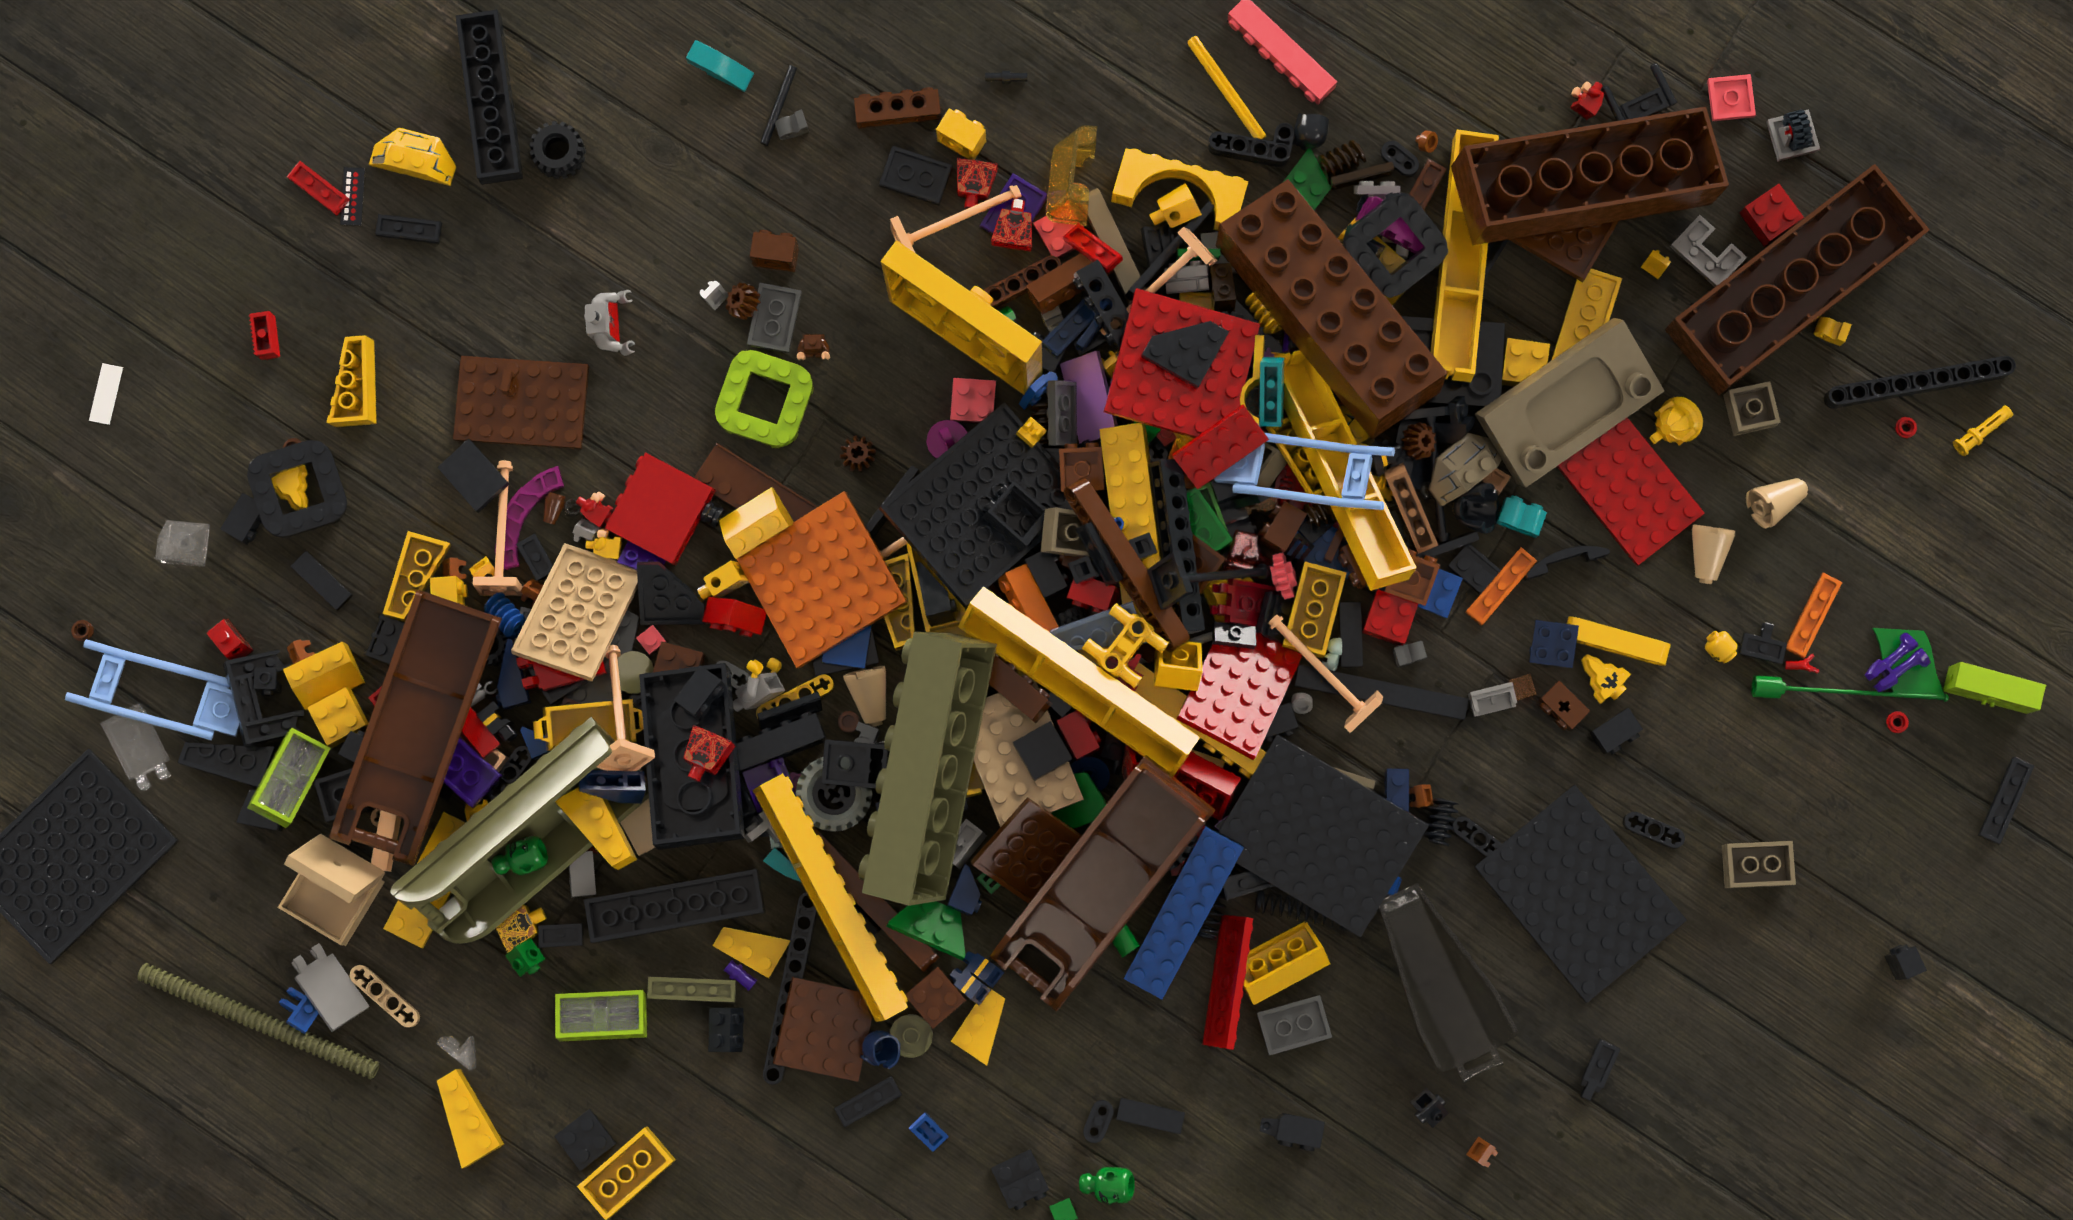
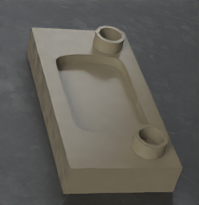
M1612 318L1475 413V416L1516 484L1526 488L1664 392V389L1624 320Z

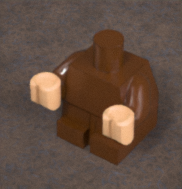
M803 335V339L800 340L797 347V359L805 360L815 356L816 358H822V360H829V345L825 340V335Z

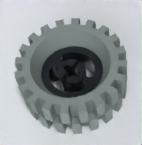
M823 757L814 760L803 770L797 782L796 796H799L804 806L802 810L806 816L809 815L815 827L826 831H843L856 825L866 815L871 804L872 788L849 786L850 796L844 797L843 788L840 787L838 790L840 797H834L831 803L842 801L843 807L840 809L826 808L819 801L818 791L823 789L824 796L828 800L830 796L828 790L830 788L834 789L836 785L821 783ZM847 757L841 759V767L845 770L850 767V760Z

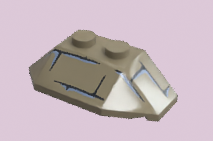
M1467 433L1461 440L1455 442L1435 459L1429 491L1440 506L1468 492L1499 466L1502 459L1490 439Z

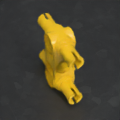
M1116 603L1110 610L1109 615L1122 623L1124 629L1108 649L1105 650L1089 638L1082 647V650H1085L1094 657L1098 665L1113 677H1120L1135 689L1143 677L1127 667L1129 660L1142 643L1147 642L1162 653L1169 642L1154 632V627L1143 618L1134 613L1130 614ZM1136 623H1143L1145 625V630L1140 634L1133 632V627ZM1109 658H1116L1118 660L1116 668H1107L1106 663Z

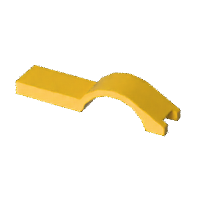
M1255 335L1253 377L1245 383L1240 396V404H1244V406L1249 392L1254 387L1260 385V362L1264 357L1265 349L1264 335ZM1253 416V418L1256 420V422H1257L1258 425H1259V418Z

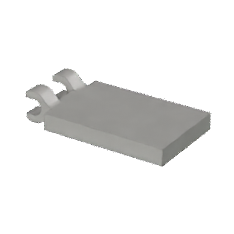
M318 943L310 950L316 959L315 961L306 965L303 957L299 955L293 959L292 965L299 973L295 977L296 982L331 1032L367 1010L370 1006L334 954L326 956L324 949Z

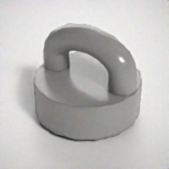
M1295 693L1292 695L1291 706L1294 712L1305 714L1312 710L1313 699L1310 695L1306 693Z

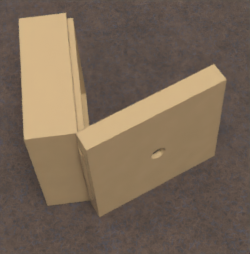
M319 834L288 855L284 865L298 872V875L278 908L334 942L346 946L385 881L382 878L385 871L326 836Z

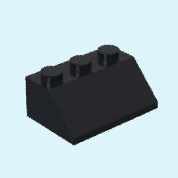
M1401 419L1398 422L1394 443H1399L1403 447L1404 442L1401 440L1404 438L1403 431L1407 429L1408 425L1421 422ZM1402 449L1403 456L1396 459L1397 464L1404 463L1415 491L1427 494L1431 478L1430 457L1415 459L1407 456L1406 450Z

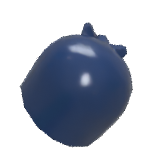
M874 1031L865 1037L862 1043L863 1055L860 1058L874 1066L884 1063L883 1067L890 1069L899 1060L900 1043L896 1037L885 1031Z

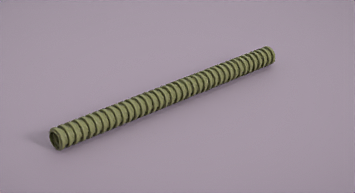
M145 963L138 972V981L144 980L145 984L150 983L152 987L162 988L164 992L169 991V994H175V997L181 996L182 1000L187 999L189 1003L193 1001L194 1005L200 1004L201 1008L206 1007L208 1011L212 1009L213 1013L218 1012L220 1016L225 1015L227 1019L230 1017L232 1021L237 1020L239 1024L249 1025L250 1029L256 1028V1031H262V1034L268 1033L269 1037L274 1036L276 1040L286 1041L288 1045L293 1044L295 1048L305 1049L307 1053L312 1052L314 1056L317 1054L318 1058L324 1057L325 1061L330 1060L332 1064L336 1062L337 1066L343 1065L344 1069L349 1068L351 1072L361 1073L363 1077L368 1076L370 1080L375 1077L379 1069V1061L373 1062L372 1058L367 1059L365 1055L361 1057L360 1053L354 1054L353 1050L348 1051L346 1047L343 1049L341 1045L336 1046V1043H329L327 1039L324 1041L322 1037L317 1038V1035H311V1032L303 1034L291 1025H286L285 1021L280 1022L278 1018L268 1017L266 1013L261 1014V1011H255V1008L249 1009V1006H243L240 1002L237 1004L236 1000L230 1001L229 997L224 998L222 994L218 996L217 992L212 993L210 989L205 990L203 986L193 985V982H187L186 979L181 980L180 976L174 977V974H168V971L162 972L161 968L156 969L154 965L150 967L149 963Z

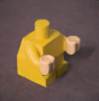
M601 528L597 532L598 538H595L594 541L586 540L585 548L593 549L594 554L604 558L619 559L622 537L615 536L614 538H609V530Z

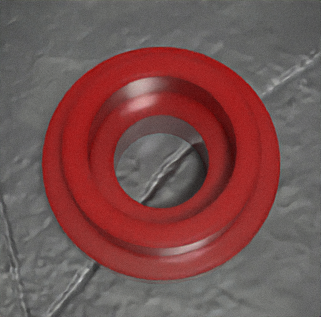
M1903 417L1896 422L1895 431L1901 438H1910L1915 435L1917 424L1912 418ZM1903 425L1908 426V432L1902 429Z
M1899 711L1889 714L1886 719V725L1893 733L1905 731L1909 724L1907 716ZM1894 719H1898L1900 721L1899 726L1894 725Z

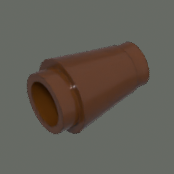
M549 492L548 497L545 496L543 522L556 524L566 504V496Z

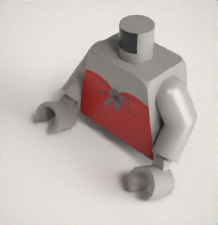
M624 290L617 294L615 292L597 294L592 299L591 304L585 305L584 317L587 335L595 341L599 349L613 352L620 350V353L624 356L634 353L635 351H631L628 348L635 345L633 341L620 344L618 304L616 303L617 301L620 304L632 302V300H627L625 294L631 293V291Z

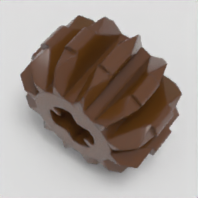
M740 282L737 286L733 285L732 291L728 292L729 296L725 299L727 302L725 308L735 318L747 320L748 317H753L754 311H758L757 305L761 303L758 300L760 294L757 292V289L752 285Z
M1424 423L1411 424L1403 431L1404 438L1401 440L1404 442L1402 449L1406 450L1407 456L1422 459L1430 457L1431 453L1435 451L1434 444L1438 442L1434 440L1436 433L1432 432L1431 426Z
M854 436L853 443L846 439L848 447L841 446V450L846 453L840 454V458L846 459L843 465L845 467L850 465V471L853 472L856 466H858L859 472H862L863 465L867 469L870 468L868 461L875 462V458L870 455L876 454V449H870L873 446L871 441L865 444L866 437L863 436L860 442H858L857 436ZM858 450H861L863 456H858L857 458H855L853 452H858Z

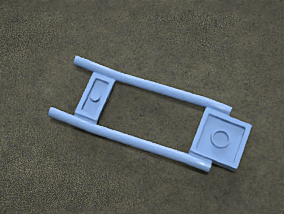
M1265 433L1269 439L1266 442L1351 453L1349 454L1341 494L1342 498L1258 487L1257 483L1265 450L1264 443L1214 478L1217 483L1234 484L1233 493L1260 495L1338 507L1383 510V501L1363 499H1365L1373 460L1372 455L1394 456L1395 449L1393 447L1351 445Z
M85 640L84 648L104 653L89 698L67 692L65 701L207 740H212L214 731L234 737L237 736L240 724L232 692L229 689L230 685H228L225 677ZM129 660L208 681L193 726L110 705L125 661Z

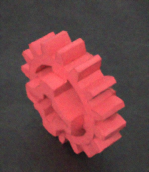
M1283 552L1275 554L1272 558L1274 564L1270 566L1276 591H1281L1284 600L1294 598V586H1298L1295 568L1291 561L1287 562Z

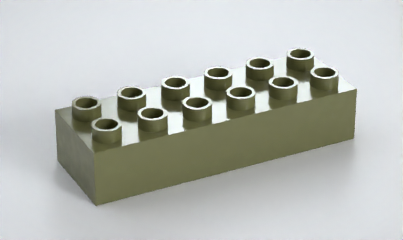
M914 632L913 638H909L905 642L902 650V662L907 665L904 682L898 683L893 695V704L898 708L896 723L889 727L884 741L885 749L890 751L887 768H883L880 771L876 780V792L881 794L879 809L872 813L867 826L868 836L873 838L870 854H866L863 857L859 866V878L864 880L862 893L908 906L946 900L989 686L988 683L997 647L996 643L953 633Z

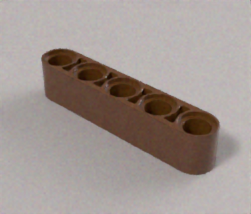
M1047 256L985 288L984 291L989 295L994 292L1001 295V298L993 301L990 306L997 309L1028 293L1026 285L1033 281L1028 280L1027 276L1030 273H1035L1040 278L1050 272L1046 269V265L1054 263L1058 267L1061 265L1060 260L1055 256ZM1011 283H1017L1020 288L1016 291H1011L1008 286Z

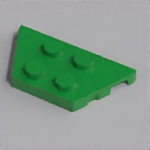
M1308 148L1284 180H1290L1314 211L1331 190V186L1310 148Z
M935 901L906 906L886 925L890 929L957 959L963 960L965 958L961 912Z

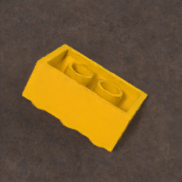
M773 487L719 520L724 541L735 559L740 558L792 526L794 522Z
M340 642L283 669L291 689L306 711L309 706L345 687L352 690L365 683L348 644Z

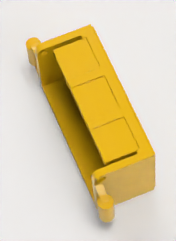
M633 699L622 700L626 740L635 743L636 733L643 730L642 711L633 708ZM613 701L543 707V718L533 722L534 739L546 741V751H551L568 737L573 729L592 717L617 741ZM634 712H638L640 729H635ZM542 721H544L545 738H543Z

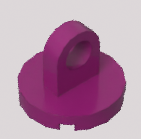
M953 420L937 422L927 434L926 443L930 454L935 459L939 458L964 437L967 431L961 424Z

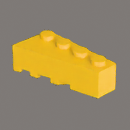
M366 335L345 337L339 362L340 370L335 380V393L330 404L332 407L326 423L334 427L376 424L374 340Z
M410 531L407 532L383 611L384 616L406 621L416 591H425L430 578L434 576L449 551L450 543Z
M908 553L885 561L908 601L903 606L884 616L896 651L903 649L905 642L909 638H913V633L915 632Z
M578 787L555 801L612 867L619 870L637 860L607 799L580 792Z

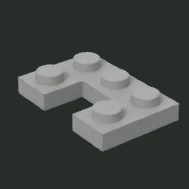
M1699 215L1670 247L1716 287L1728 278L1747 256L1732 243L1718 258L1714 256L1702 243L1715 228Z

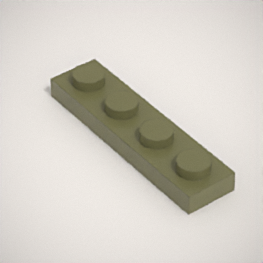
M648 977L647 999L735 1002L736 980Z

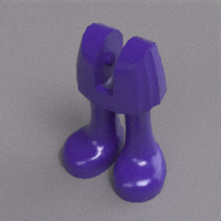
M1906 632L1899 637L1900 646L1884 660L1877 659L1864 675L1868 681L1878 677L1880 673L1884 676L1883 679L1881 678L1873 686L1878 693L1898 684V678L1912 667L1920 665L1925 668L1931 663L1926 652L1919 648L1907 660L1891 669L1904 655L1918 647L1916 640Z

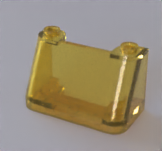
M1081 126L1053 148L1046 203V216L1052 222L1074 225L1079 223L1080 225L1087 226L1089 190L1083 184L1074 183L1075 166L1083 167L1086 159L1095 158L1097 126Z

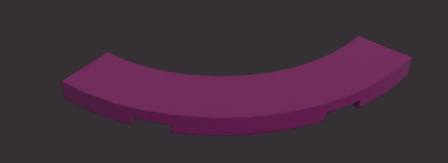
M558 466L547 469L533 477L532 480L515 493L508 503L503 571L520 566L516 544L519 540L522 525L529 512L549 492L564 488Z

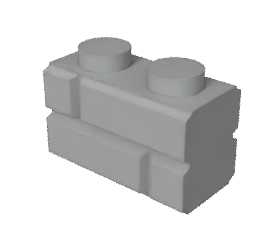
M1202 260L1190 261L1189 266H1183L1166 282V293L1210 290L1208 265L1203 264Z

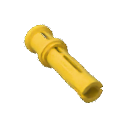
M2004 405L1978 427L1970 428L1967 430L1966 435L1954 440V448L1962 456L1968 455L1969 450L1974 446L1982 444L1984 437L2011 418L2013 412L2008 406Z

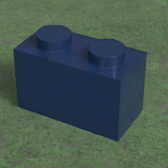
M1387 768L1385 770L1384 798L1409 812V769Z

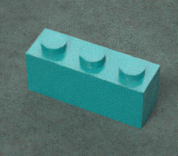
M1263 357L1260 362L1259 426L1281 427L1284 420V357Z

